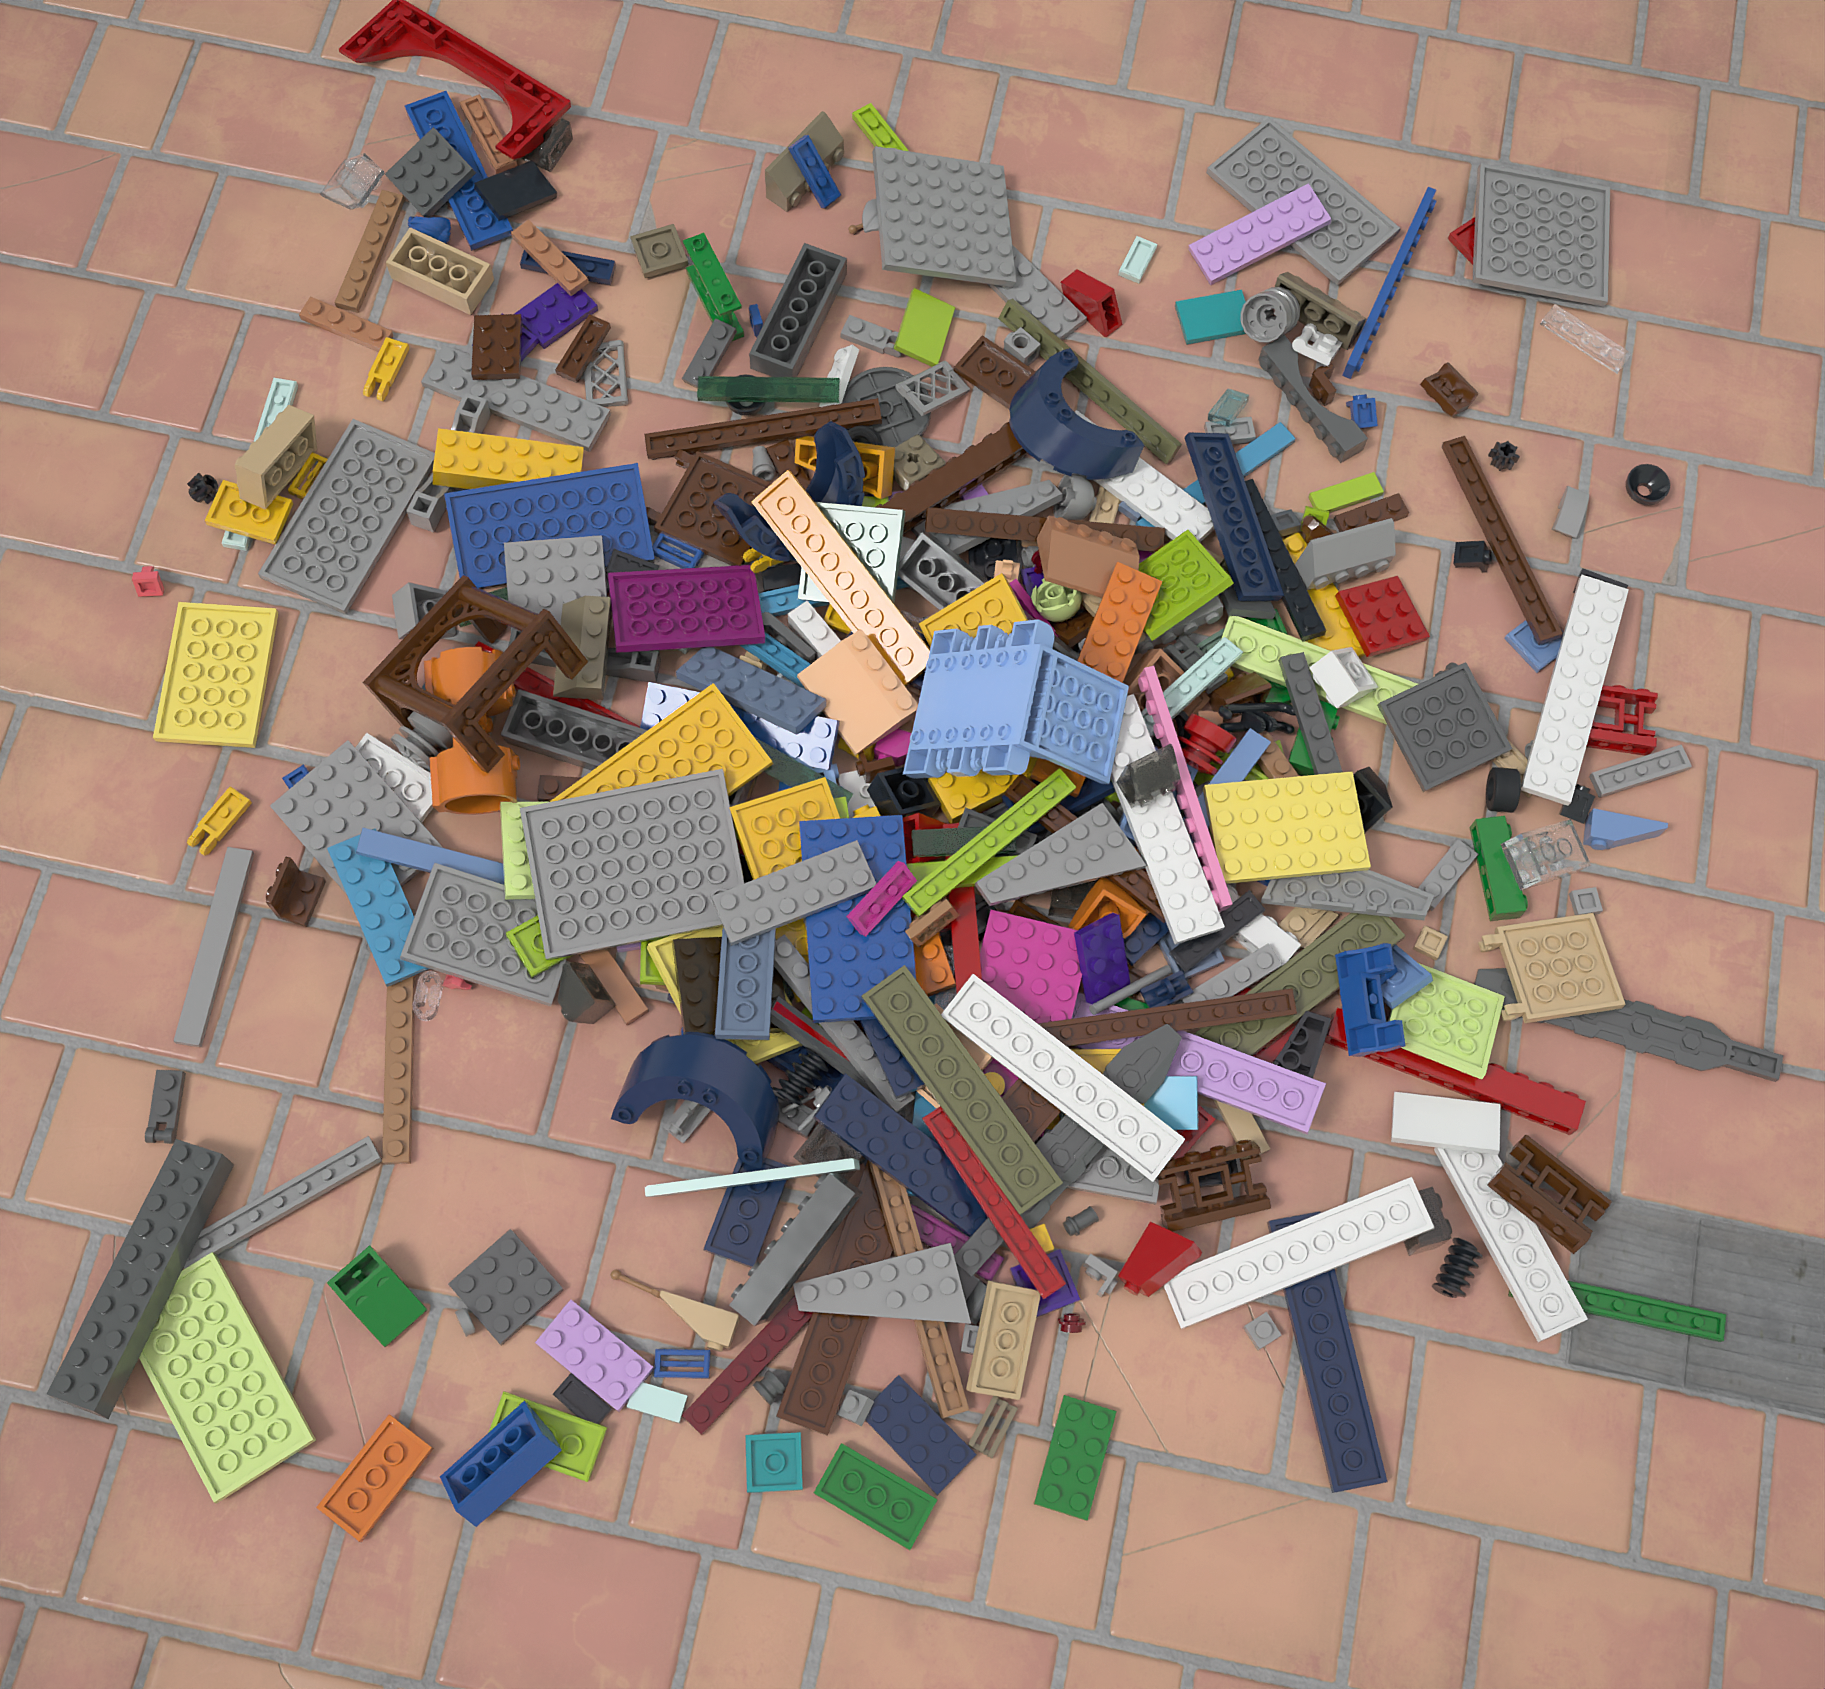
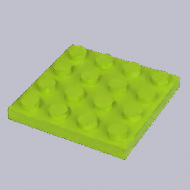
M1188 529L1139 564L1138 571L1162 581L1143 629L1152 641L1234 584L1230 576Z

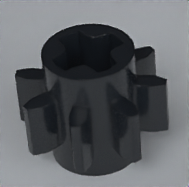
M1509 441L1501 444L1496 442L1494 449H1491L1488 454L1489 457H1492L1490 465H1494L1499 471L1506 468L1511 470L1514 463H1517L1520 458L1519 455L1515 454L1518 447L1509 443Z
M198 473L187 483L190 487L188 491L190 497L199 503L205 501L206 504H209L214 500L218 492V483L211 475L206 474L202 476Z

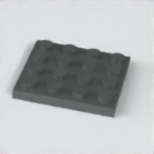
M1466 662L1390 697L1377 705L1423 792L1512 750L1508 739Z

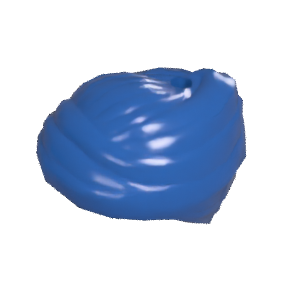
M413 216L408 218L409 228H413L445 244L450 240L451 223L449 219L444 217L426 218Z

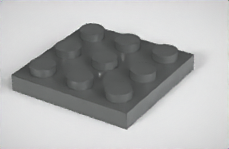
M434 127L385 173L388 179L426 218H430L476 174L473 168Z
M511 1229L448 1283L501 1346L564 1290Z

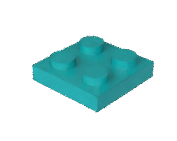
M801 1432L745 1435L747 1493L803 1490Z

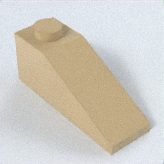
M661 1290L659 1295L661 1299L704 1342L708 1343L707 1348L722 1352L723 1348L730 1350L740 1320L738 1314Z

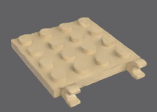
M1593 913L1500 926L1495 929V934L1482 936L1483 941L1478 942L1481 952L1500 948L1518 1002L1517 1004H1507L1504 1006L1505 1010L1501 1011L1503 1021H1511L1522 1016L1524 1023L1622 1009L1625 1006L1624 998Z

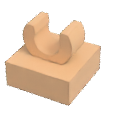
M996 560L994 577L1003 573L1009 583L1014 579L1018 580L1020 563H1015L1012 560Z

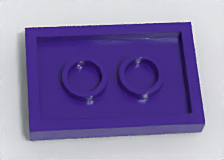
M556 283L514 314H521L522 327L537 336L540 346L545 349L587 319L589 314L592 315L597 312L598 305L582 289L570 296Z
M1110 913L1074 932L1086 1003L1094 1004L1131 984L1118 914Z

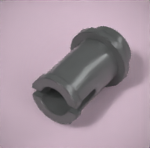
M1089 1206L1073 1217H1066L1063 1226L1070 1236L1080 1235L1079 1231L1098 1222L1099 1219L1094 1209Z

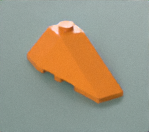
M1102 877L1098 879L1086 895L1067 928L1080 930L1110 913H1115L1120 917L1123 938H1126L1132 934L1145 917L1146 912L1123 889L1109 879Z

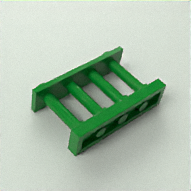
M705 233L683 240V244L694 264L686 267V273L711 322L713 323L716 318L736 328L737 333L732 341L744 337V331L734 311L742 309V305Z

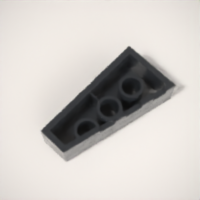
M1305 1011L1273 1064L1313 1079L1331 1018Z

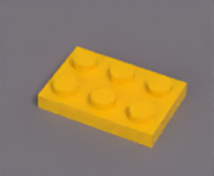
M223 480L205 518V522L208 526L276 545L292 509L293 501L292 499L277 495L270 505L263 509L240 499L237 484Z

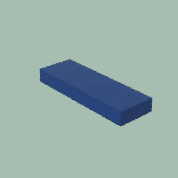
M809 135L803 136L788 147L821 208L827 207L841 196Z

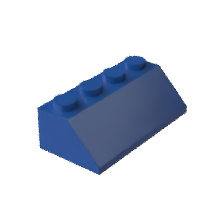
M523 1401L448 1468L440 1478L455 1511L477 1527L562 1450L553 1433L529 1404Z

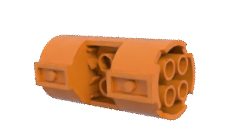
M462 647L440 652V658L432 657L431 660L424 661L425 691L455 705L503 652L494 649L492 653L482 651V647ZM513 683L478 721L489 736L490 732H493V721L490 716L503 713L512 706V698L515 697ZM453 737L454 748L440 752L437 757H430L432 806L439 813L487 814L499 812L501 802L517 803L516 779L517 770H520L519 756L511 748L497 745L505 755L489 773L481 770Z

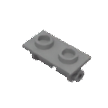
M685 1100L663 1128L684 1144L711 1110L699 1103Z

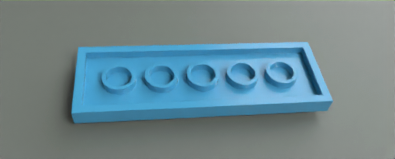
M360 835L328 847L327 850L382 978L388 987L429 968L400 959L414 920V915L391 863L356 854Z

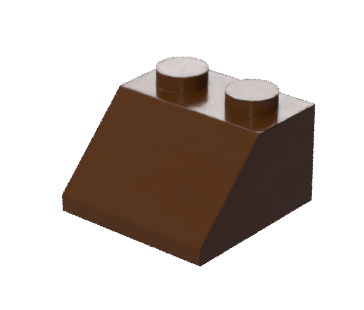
M1256 672L1248 675L1242 673L1237 675L1232 681L1224 683L1208 694L1210 698L1208 702L1213 712H1218V708L1225 704L1265 702L1272 686ZM1241 713V714H1232V717H1231L1230 719H1233V718H1236V717H1238V716H1241L1242 713Z

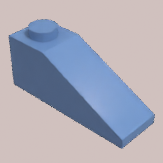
M1593 808L1585 821L1583 844L1589 845L1595 850L1611 849L1658 837L1668 828V823Z

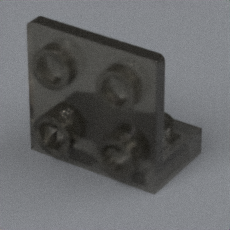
M563 118L557 126L550 127L543 134L544 141L537 148L520 159L527 162L533 161L536 166L551 172L573 140L571 124Z

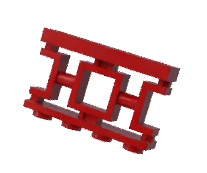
M1603 685L1597 706L1615 709L1614 725L1594 722L1593 719L1586 747L1644 756L1651 754L1657 746V738H1654V730L1643 729L1644 713L1652 714L1657 706L1655 701L1658 699V693L1650 692L1648 689H1627L1622 685ZM1625 704L1636 705L1634 715L1624 713ZM1624 723L1634 724V735L1622 733Z

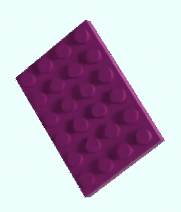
M751 565L608 573L616 653L765 643L755 573L750 569Z

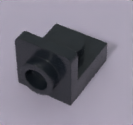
M1485 541L1455 543L1453 561L1455 568L1480 567L1482 573L1487 572L1488 564L1492 563V551L1488 550Z
M1576 784L1571 803L1568 806L1563 804L1559 815L1584 824L1595 796L1589 794V788Z

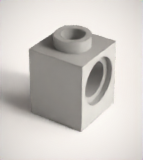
M1021 327L1015 332H1010L1004 339V350L1027 366L1039 357L1041 344Z

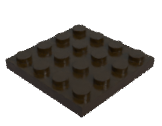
M722 937L673 939L672 948L683 1033L699 1032L715 1036ZM775 967L772 1004L778 996L786 1001L783 979ZM771 1022L770 1033L784 1032Z

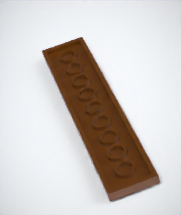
M868 1160L858 1185V1189L863 1194L848 1213L827 1275L890 1259L893 1246ZM813 1312L779 1406L777 1418L828 1436L869 1316Z

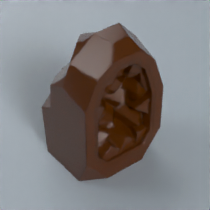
M1311 514L1302 519L1301 530L1305 534V542L1308 544L1311 540L1334 534Z

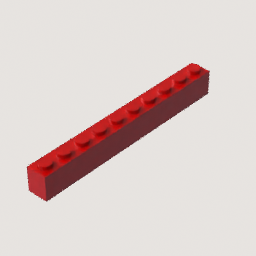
M1337 1007L1331 1016L1325 1043L1348 1051L1343 1009ZM1403 1048L1388 1052L1378 1051L1362 1056L1480 1102L1500 1104L1501 1110L1567 1135H1571L1578 1130L1586 1103L1585 1100L1579 1099V1096L1573 1092L1558 1091L1549 1083L1534 1082L1529 1080V1077L1525 1074L1518 1072L1510 1073L1505 1071L1504 1067L1495 1063H1489L1483 1079H1479Z

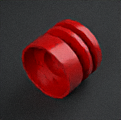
M1191 713L1183 726L1185 731L1191 735L1190 739L1178 736L1179 743L1185 746L1182 752L1186 764L1197 769L1200 773L1215 776L1218 770L1210 765V763L1213 762L1220 766L1224 763L1215 755L1216 752L1220 751L1229 754L1237 739L1216 724Z

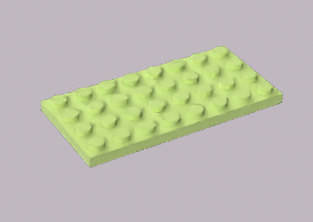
M212 1252L182 1270L139 1359L213 1502L219 1503L315 1442L316 1439L217 1255Z

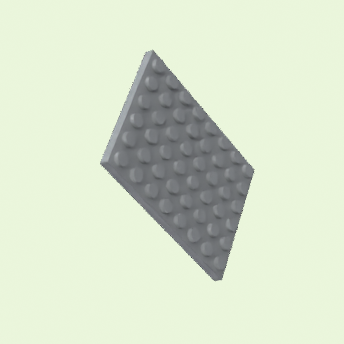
M723 769L520 808L546 960L723 926L711 896L745 883L734 824L729 809L730 803Z

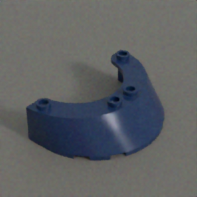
M1071 348L1051 356L1018 389L1010 403L1009 423L1019 444L1037 461L1040 462L1042 459L1053 465V470L1068 476H1072V473L1085 475L1086 479L1100 480L1133 473L1145 446L1143 442L1132 431L1099 427L1077 415L1066 403L1062 394L1061 383L1069 372L1076 369L1078 358Z
M830 421L822 426L814 436L817 463L814 476L806 492L814 502L862 506L865 494L863 493L865 473L861 457L846 428ZM726 493L713 502L719 512L753 549L772 559L788 562L789 560H796L756 507L747 504L734 493Z
M684 1032L683 1035L660 1037L638 1054L628 1072L611 1119L624 1124H634L648 1107L657 1102L668 1099L693 1101L715 1112L727 1124L734 1136L739 1159L748 1165L761 1169L774 1142L779 1120V1102L770 1085L772 1081L761 1065L757 1066L746 1056L747 1052L728 1040L716 1039L714 1035Z

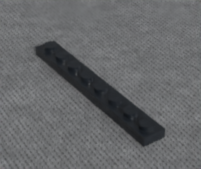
M1253 479L1246 480L1245 483L1284 594L1281 599L1302 642L1324 636L1326 628Z

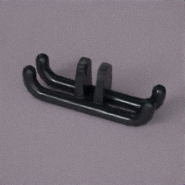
M1283 702L1225 704L1218 708L1219 715L1228 720L1232 717V714L1242 713L1241 721L1217 724V726L1229 733L1248 732L1251 728L1257 733H1262L1263 731L1273 732L1276 730L1292 734L1294 732L1292 725L1276 721V719L1264 712H1283L1292 716L1296 714L1293 705Z

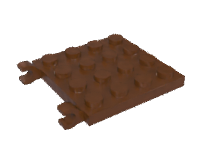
M679 450L675 456V459H677L676 465L681 468H687L662 514L646 507L648 524L654 526V532L662 533L699 549L704 554L728 565H743L745 563L743 554L752 547L737 533L713 502L726 493H734L747 504L754 506L751 501L772 483L697 451L695 456H692L683 450Z

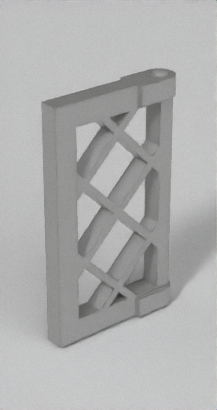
M622 340L601 343L597 350L600 355L593 363L590 361L584 371L586 400L602 407L625 406L628 404L624 342ZM618 350V358L616 360L608 355L610 351ZM604 357L613 363L606 371L597 366ZM616 366L619 367L620 378L618 380L609 375ZM593 368L602 374L594 383L592 382L591 374ZM605 378L614 383L607 392L598 386ZM619 386L621 396H611L610 394ZM593 390H598L603 396L593 399Z
M942 361L896 384V390L903 398L908 400L921 416L970 391V388L955 373L947 361ZM942 371L945 376L936 373ZM929 377L931 378V384L922 382L921 380ZM935 379L946 382V388L936 386ZM950 384L955 385L958 389L950 390ZM915 385V392L911 391L909 386ZM920 387L931 390V396L921 394ZM935 392L946 394L939 399L935 398ZM920 400H924L931 403L924 406Z

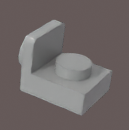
M1090 1254L1083 1265L1087 1269L1085 1273L1097 1281L1100 1278L1105 1281L1097 1293L1098 1296L1102 1297L1104 1292L1110 1295L1118 1282L1114 1279L1117 1271Z

